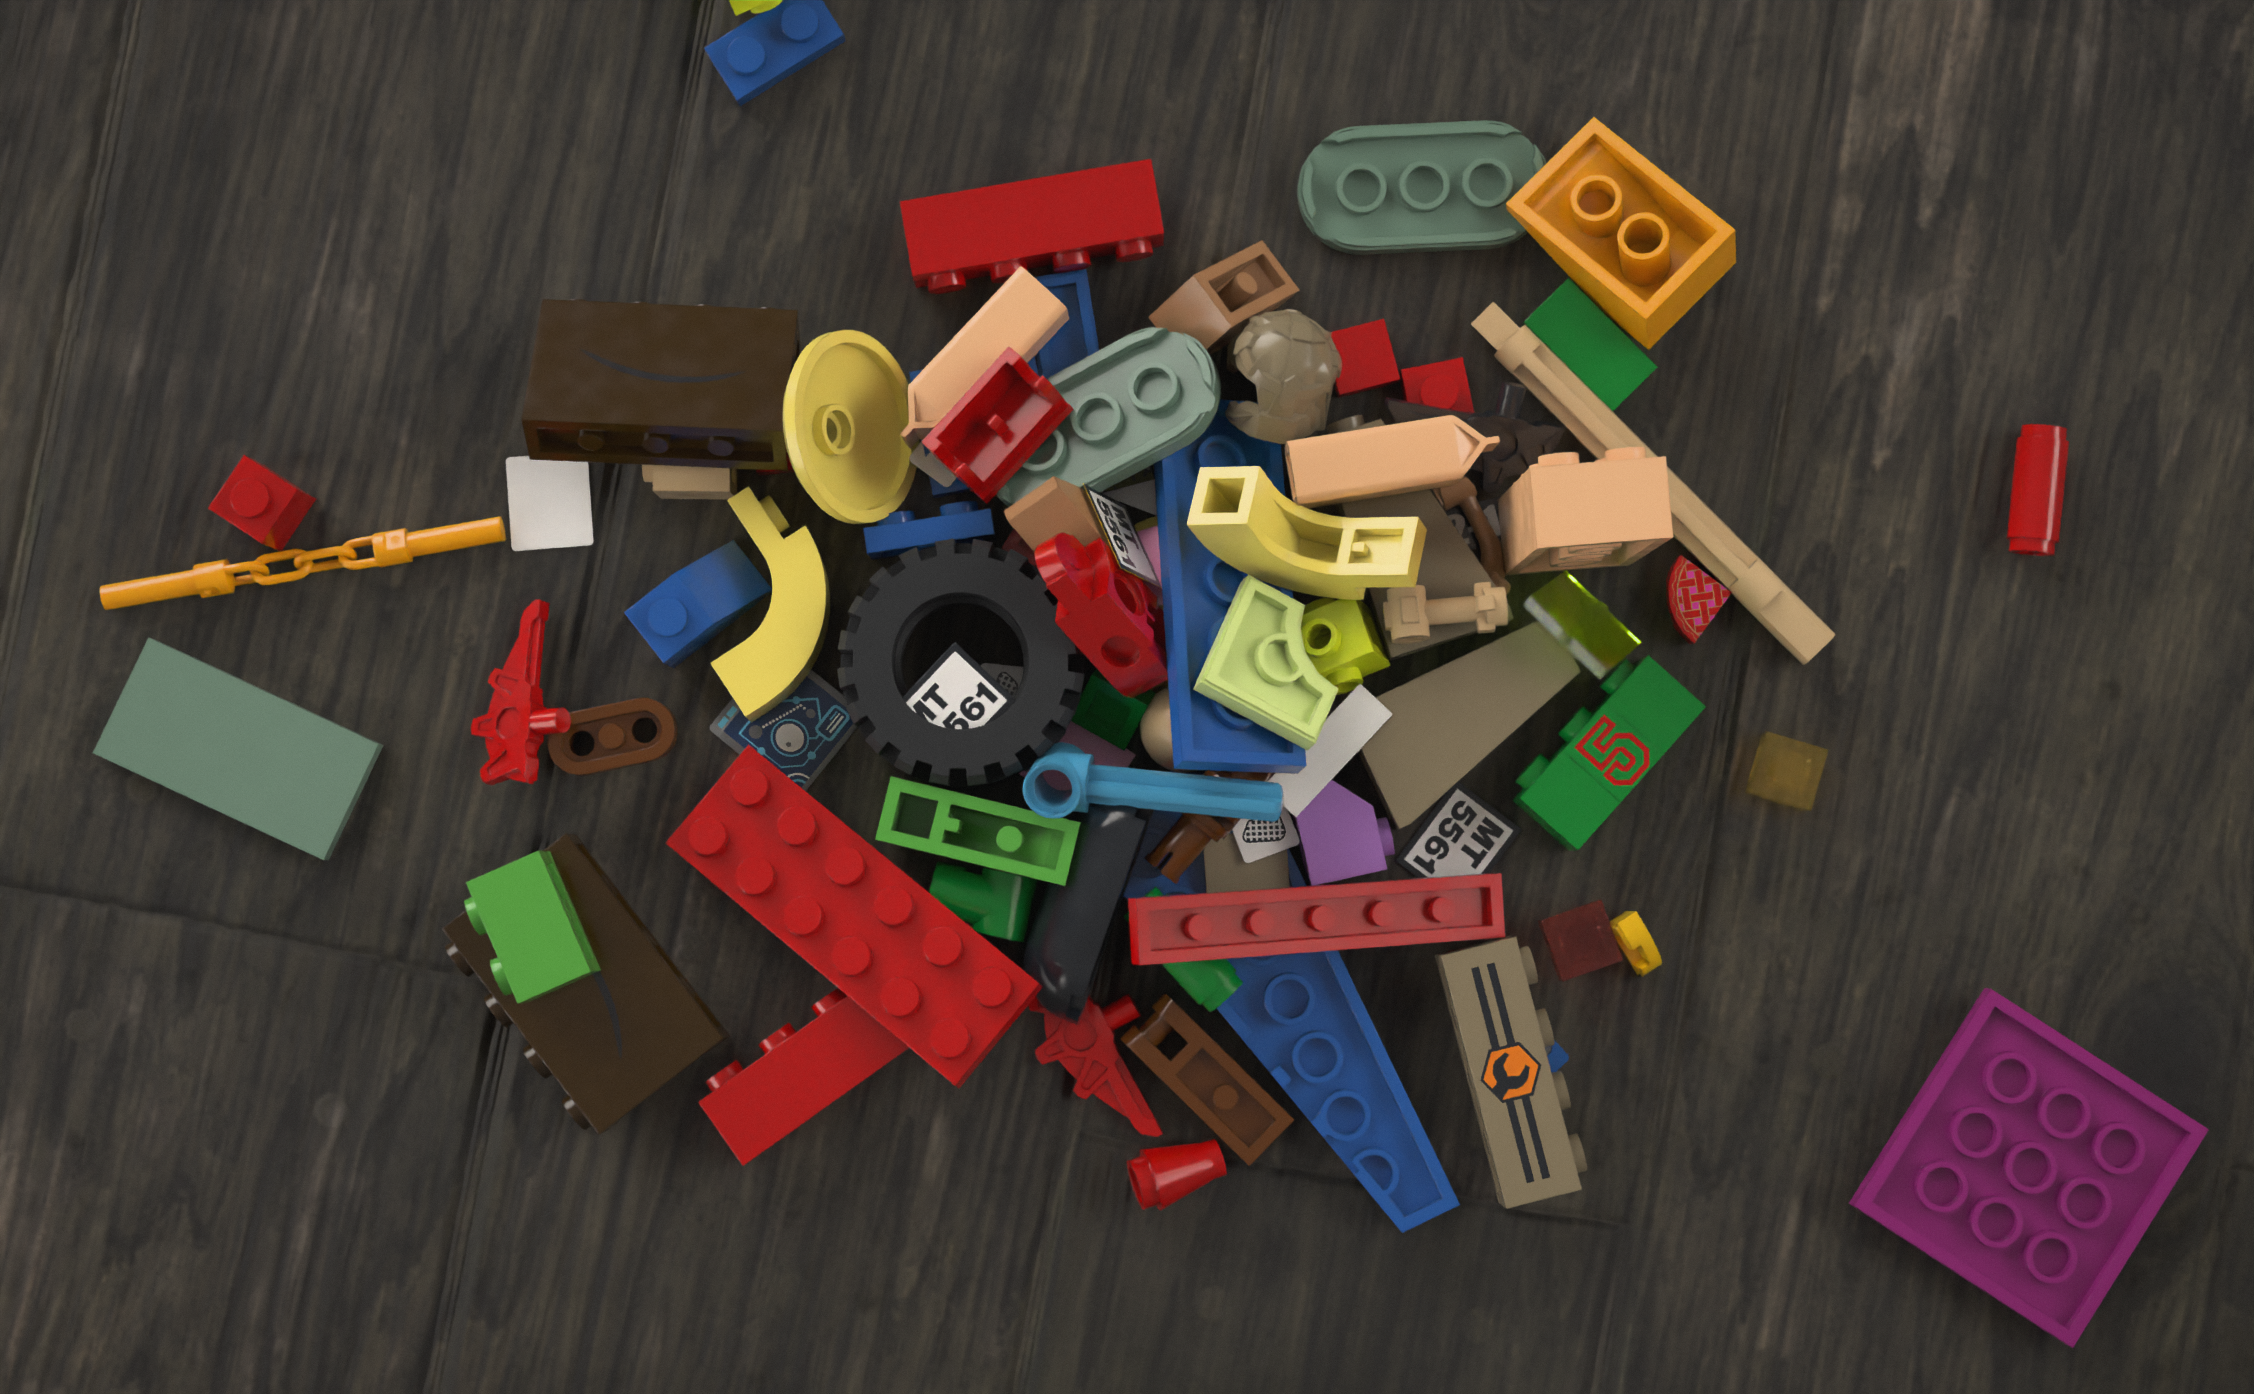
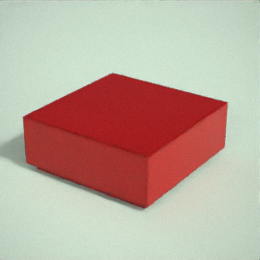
M1385 319L1332 332L1331 338L1337 351H1339L1343 364L1340 377H1336L1334 382L1338 398L1399 383L1400 375Z

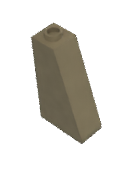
M1355 415L1331 423L1326 428L1328 434L1384 426L1385 424L1382 419L1365 424L1363 415ZM1430 489L1335 504L1339 517L1420 518L1427 532L1416 585L1425 586L1426 600L1473 596L1474 583L1491 582V588L1496 587ZM1370 587L1365 590L1364 596L1367 605L1371 609L1389 661L1478 633L1476 621L1430 625V639L1427 641L1412 644L1392 643L1391 631H1385L1383 602H1387L1386 591L1393 587ZM1507 603V607H1508V622H1509V621H1511V620L1514 619V618H1513V614H1512L1511 608H1510L1509 604Z
M1548 615L1375 697L1393 715L1364 744L1357 754L1393 830L1401 829L1416 820L1581 672L1575 660L1582 657V651L1575 634L1566 622L1558 626L1554 615Z

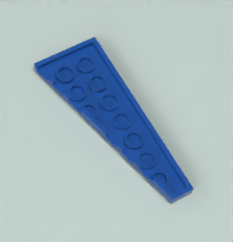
M1206 770L1187 772L1185 774L1203 775ZM1154 810L1124 895L1127 901L1128 898L1143 897L1155 886L1164 895L1206 893L1204 850L1201 851L1181 875L1177 884L1173 883L1159 869L1155 868L1145 859V856L1153 851L1182 816V813ZM1287 849L1290 887L1307 886L1290 850ZM1338 950L1227 959L1237 970L1236 974L1243 983L1226 1001L1217 1007V1010L1398 1229L1403 1233L1459 1206L1460 1203Z

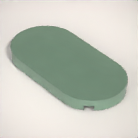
M1482 120L1347 127L1335 131L1326 137L1308 156L1302 166L1298 180V205L1307 227L1321 242L1337 251L1348 254L1368 255L1495 249L1512 244L1528 233L1507 210L1506 203L1547 162L1535 144L1532 145L1529 139L1522 136L1521 131L1509 124L1498 121Z
M1150 327L1135 331L1047 378L1064 400L1071 405L1073 410L996 494L997 497L1010 507L1053 476L1081 487L1084 491L1086 489L1083 483L1091 489L1102 492L1194 442L1211 424L1218 410L1221 397L1219 372L1207 350L1197 339L1185 333L1182 335L1178 332H1169L1167 328Z

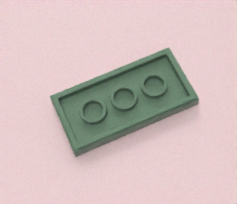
M148 637L93 753L322 860H329L384 745L156 639Z

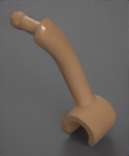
M1464 476L1457 485L1433 488L1432 491L1443 510L1447 511L1460 505L1479 542L1480 564L1496 587L1504 586L1507 595L1511 587L1509 582L1504 579L1505 572L1501 543L1477 501L1475 485Z

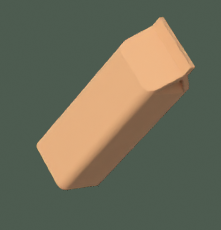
M1020 266L908 385L909 424L900 434L910 449L919 439H924L1008 346L1028 363L1069 320L1066 306L1025 268Z
M1447 415L1287 441L1284 449L1292 500L1297 503V506L1314 508L1457 485L1480 453L1493 451L1500 443L1499 436L1486 438L1454 415Z

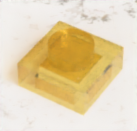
M1768 731L1763 732L1745 793L1805 812L1811 811L1828 749Z

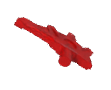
M540 599L534 600L523 611L520 620L519 636L503 670L494 668L489 676L488 683L495 690L488 713L472 720L471 735L485 738L486 748L490 757L480 769L481 779L488 785H495L509 779L533 785L538 780L539 759L537 753L539 746L544 742V735L566 733L571 726V717L566 708L547 709L543 705V689L539 688L545 622L548 621L550 603Z
M1127 994L1103 1008L1099 1003H1095L1089 995L1079 1025L1065 1021L1050 1013L1034 997L1028 1006L1030 1011L1044 1013L1045 1034L1047 1038L1045 1042L1035 1049L1037 1060L1042 1065L1059 1060L1065 1069L1077 1080L1073 1091L1078 1097L1087 1099L1091 1094H1094L1110 1107L1129 1118L1134 1128L1140 1134L1154 1137L1162 1135L1163 1130L1122 1058L1114 1039L1116 1035L1114 1030L1141 1016L1131 995Z

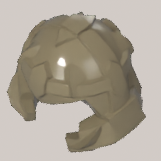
M1285 309L1265 312L1260 316L1249 318L1250 323L1242 332L1233 336L1227 347V370L1233 375L1240 370L1247 379L1256 385L1258 404L1251 401H1245L1240 404L1236 401H1231L1225 411L1226 418L1240 431L1245 432L1249 436L1285 445L1287 441L1302 439L1310 436L1314 431L1325 430L1333 384L1336 377H1340L1343 366L1339 351H1337L1331 338L1332 332L1325 330L1317 322L1303 315L1298 310Z

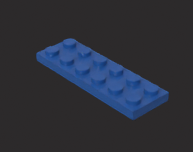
M1220 399L1214 419L1199 438L1181 450L1154 463L1174 769L1298 774L1307 766L1304 748L1193 690L1240 582L1248 575L1225 563L1210 552L1187 526L1200 467L1260 466L1276 489L1285 496L1281 444L1263 441L1240 431L1225 416L1229 402L1234 400ZM1262 581L1263 583L1293 598V590L1285 589Z

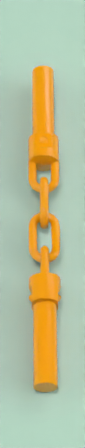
M501 516L408 532L406 528L374 533L372 536L348 540L342 546L311 551L302 549L279 551L261 555L254 561L230 564L228 559L195 564L193 570L100 586V598L105 610L197 594L201 598L234 593L235 586L252 583L273 585L296 581L304 578L309 573L339 568L359 570L376 566L386 567L413 562V557L503 542L506 540V534ZM372 545L375 557L357 560V553L353 549ZM338 556V559L313 563L314 559ZM294 559L293 562L294 566L298 569L297 571L269 575V568L265 564ZM250 571L249 575L234 576V573Z

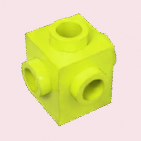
M1324 598L1305 605L1300 627L1305 652L1318 673L1338 688L1336 695L1354 690L1359 684H1363L1362 677L1391 666L1371 609L1364 602L1349 599H1338L1335 601L1333 598Z

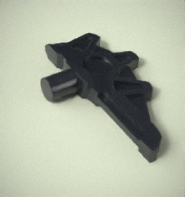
M1502 381L1495 411L1486 410L1484 413L1463 412L1385 397L1384 401L1390 417L1398 423L1454 415L1486 438L1499 436L1500 443L1493 451L1480 453L1470 467L1480 472V488L1489 493H1497L1505 477L1523 474L1529 469L1530 465L1538 464L1539 456L1551 454L1558 445L1565 430L1564 426L1543 421L1530 423L1523 419L1520 413L1527 387L1508 381Z

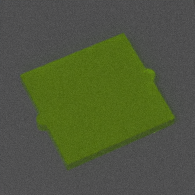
M1567 570L1531 595L1523 604L1556 637L1558 644L1572 652L1599 679L1604 677L1642 643L1608 611L1609 608L1606 604L1599 602Z

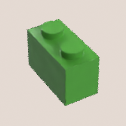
M538 850L466 882L472 896L464 900L468 917L478 935L488 934L497 955L496 958L490 960L494 978L505 996L514 994L517 1004L530 1002L601 970L550 851Z

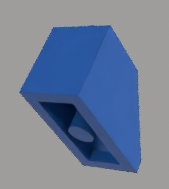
M732 540L672 574L624 613L661 661L675 668L772 592V588L737 543Z

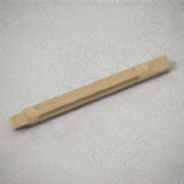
M1494 302L1471 323L1497 350L1494 357L1522 385L1526 386V389L1597 460L1605 458V451L1626 447H1645L1647 458L1658 457L1526 325L1519 328ZM1667 466L1673 536L1725 588L1731 591V594L1802 665L1808 663L1833 639L1835 633Z

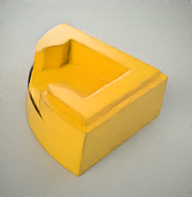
M1625 911L1608 922V930L1637 975L1640 974L1643 977L1662 965L1660 953L1637 911Z

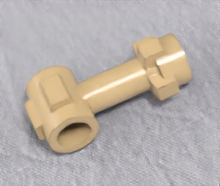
M1491 582L1474 583L1473 596L1426 600V591L1423 585H1416V587H1393L1386 591L1387 602H1383L1385 631H1391V641L1395 644H1412L1429 640L1430 625L1476 621L1478 634L1495 632V626L1508 625L1504 586L1491 588Z

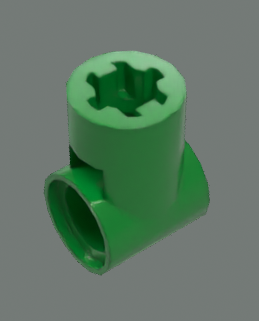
M938 861L929 893L964 922H969V926L976 932L1025 942L1039 880L984 867L981 874L966 871L965 866Z

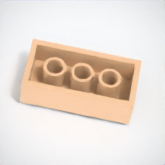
M1626 447L1605 451V458L1586 463H1579V453L1576 452L1539 456L1538 464L1530 465L1529 469L1521 474V477L1516 482H1513V485L1498 499L1505 575L1628 566L1673 538L1666 456L1647 458L1645 447Z

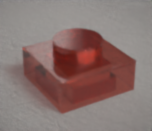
M1601 899L1538 920L1559 981L1563 982L1623 960Z

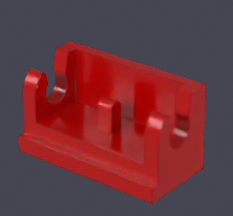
M1008 346L921 442L947 470L988 504L1071 413L1073 408L1043 375L1041 377L1038 376L1030 368L1029 364Z

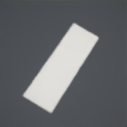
M1361 684L1325 720L1316 744L1309 750H1305L1307 766L1298 774L1275 773L1268 780V782L1282 785L1283 806L1295 817L1302 812L1393 715Z

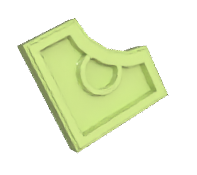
M1248 574L1240 582L1193 690L1305 750H1309L1316 744L1338 688L1318 673L1305 652L1300 628L1305 605Z

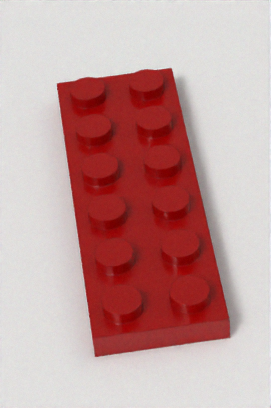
M749 744L666 841V844L958 1088L964 1084L1043 988L1029 974Z

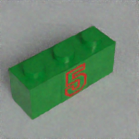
M1649 655L1638 659L1634 665L1626 658L1623 659L1599 686L1607 695L1592 712L1581 706L1558 731L1557 734L1565 740L1549 760L1539 753L1515 780L1523 789L1512 801L1568 851H1576L1581 848L1706 708L1702 702Z

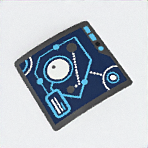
M810 670L801 684L784 701L752 723L745 717L732 698L710 725V731L738 754H741L749 744L806 791L856 730L857 726L853 724L846 709L847 702L845 696L813 670Z

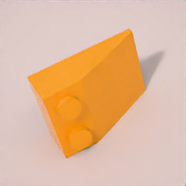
M1595 117L1506 203V208L1510 214L1596 306L1648 350L1736 263V230Z

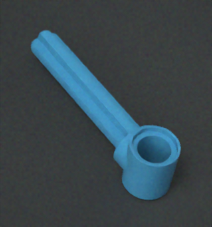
M1064 742L1054 743L1042 756H1037L1023 782V796L1027 805L1035 813L1046 818H1061L1072 811L1087 813L1089 804L1095 803L1274 822L1279 820L1283 806V788L1279 783L1095 765L1093 754H1085L1077 746ZM1046 770H1057L1064 773L1069 778L1072 788L1069 790H1057L1051 787L1046 782L1043 772Z

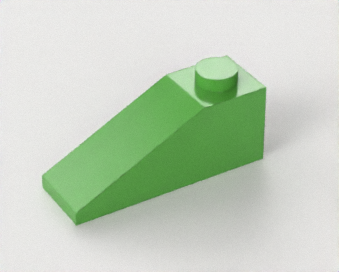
M891 776L875 840L1066 886L1081 822L1064 818H1046L1032 810Z

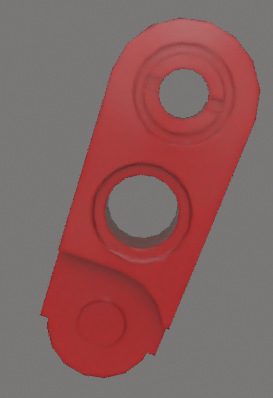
M1061 532L1037 545L1035 561L1038 570L1046 582V587L1058 599L1055 623L1109 683L1122 695L1134 698L1166 681L1168 673L1164 613L1157 605L1158 597L1139 577L1120 568L1113 551L1101 538L1083 546L1073 534L1069 535Z

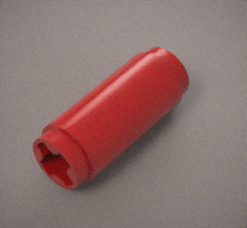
M2025 424L2021 426V436L2017 438L2007 530V539L2010 540L2009 552L2031 556H2054L2055 544L2059 543L2069 450V441L2066 440L2067 428L2045 424Z

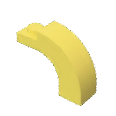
M1260 466L1200 467L1187 521L1189 529L1210 552L1241 572L1264 582L1296 592L1349 600H1363L1366 588L1416 587L1427 532L1419 517L1349 518L1323 514L1303 506H1297V503L1291 501L1276 489Z
M748 486L727 501L767 561L772 578L771 603L766 617L758 629L745 641L711 662V665L745 717L752 723L784 701L801 684L815 664L828 630L830 590L825 565L807 527L803 526L783 539L780 533L790 526L770 495L758 501Z

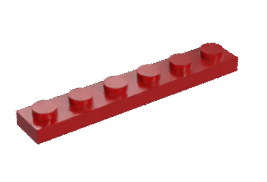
M1501 873L1128 898L1131 961L1133 965L1505 937Z

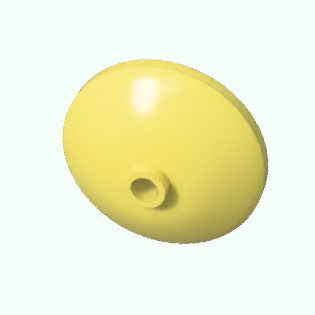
M855 330L825 333L811 341L801 352L794 364L785 390L783 431L786 449L795 474L814 502L823 511L839 521L850 524H864L880 521L888 517L889 513L894 512L904 501L911 488L917 466L910 461L909 457L920 444V441L918 440L910 449L900 434L909 424V384L902 369L892 354L880 342L870 335Z

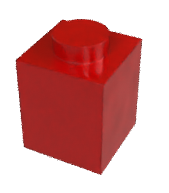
M243 455L208 509L258 542L282 551L316 501V498L267 466Z

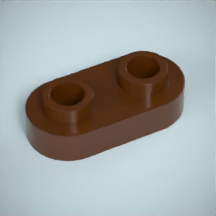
M635 698L573 711L569 713L571 726L566 733L548 735V751L553 762L560 769L580 776L650 763L662 759L674 747L678 736L677 721L667 706L650 698ZM644 719L653 720L657 726L655 738L648 743H641L635 734L636 726ZM582 732L590 733L594 739L593 750L585 756H579L573 748L575 737Z

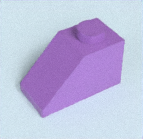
M1333 780L1318 793L1297 817L1292 814L1294 827L1300 840L1299 849L1308 886L1387 870L1385 856L1395 854L1387 817L1376 819L1374 807Z

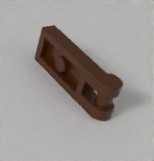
M1164 993L1152 1005L1156 1010L1139 1029L1133 1025L1120 1039L1250 1166L1294 1119L1180 1006ZM1175 1029L1187 1043L1169 1060L1157 1046Z

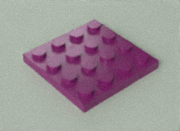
M1984 988L1848 1204L2065 1345L2073 1348L2209 1129L1994 990Z

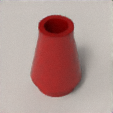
M1215 1139L1201 1143L1140 1149L1139 1157L1127 1160L1130 1182L1137 1201L1143 1210L1157 1206L1162 1211L1210 1181L1227 1175L1224 1157Z

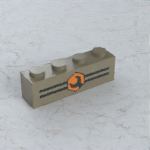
M1506 936L1435 954L1498 1202L1508 1209L1582 1190L1578 1173L1587 1171L1586 1158L1578 1134H1567L1561 1110L1571 1108L1569 1092L1562 1072H1551L1545 1048L1554 1046V1036L1545 1008L1535 1010L1529 985L1538 983V975L1529 946L1519 948L1516 937Z

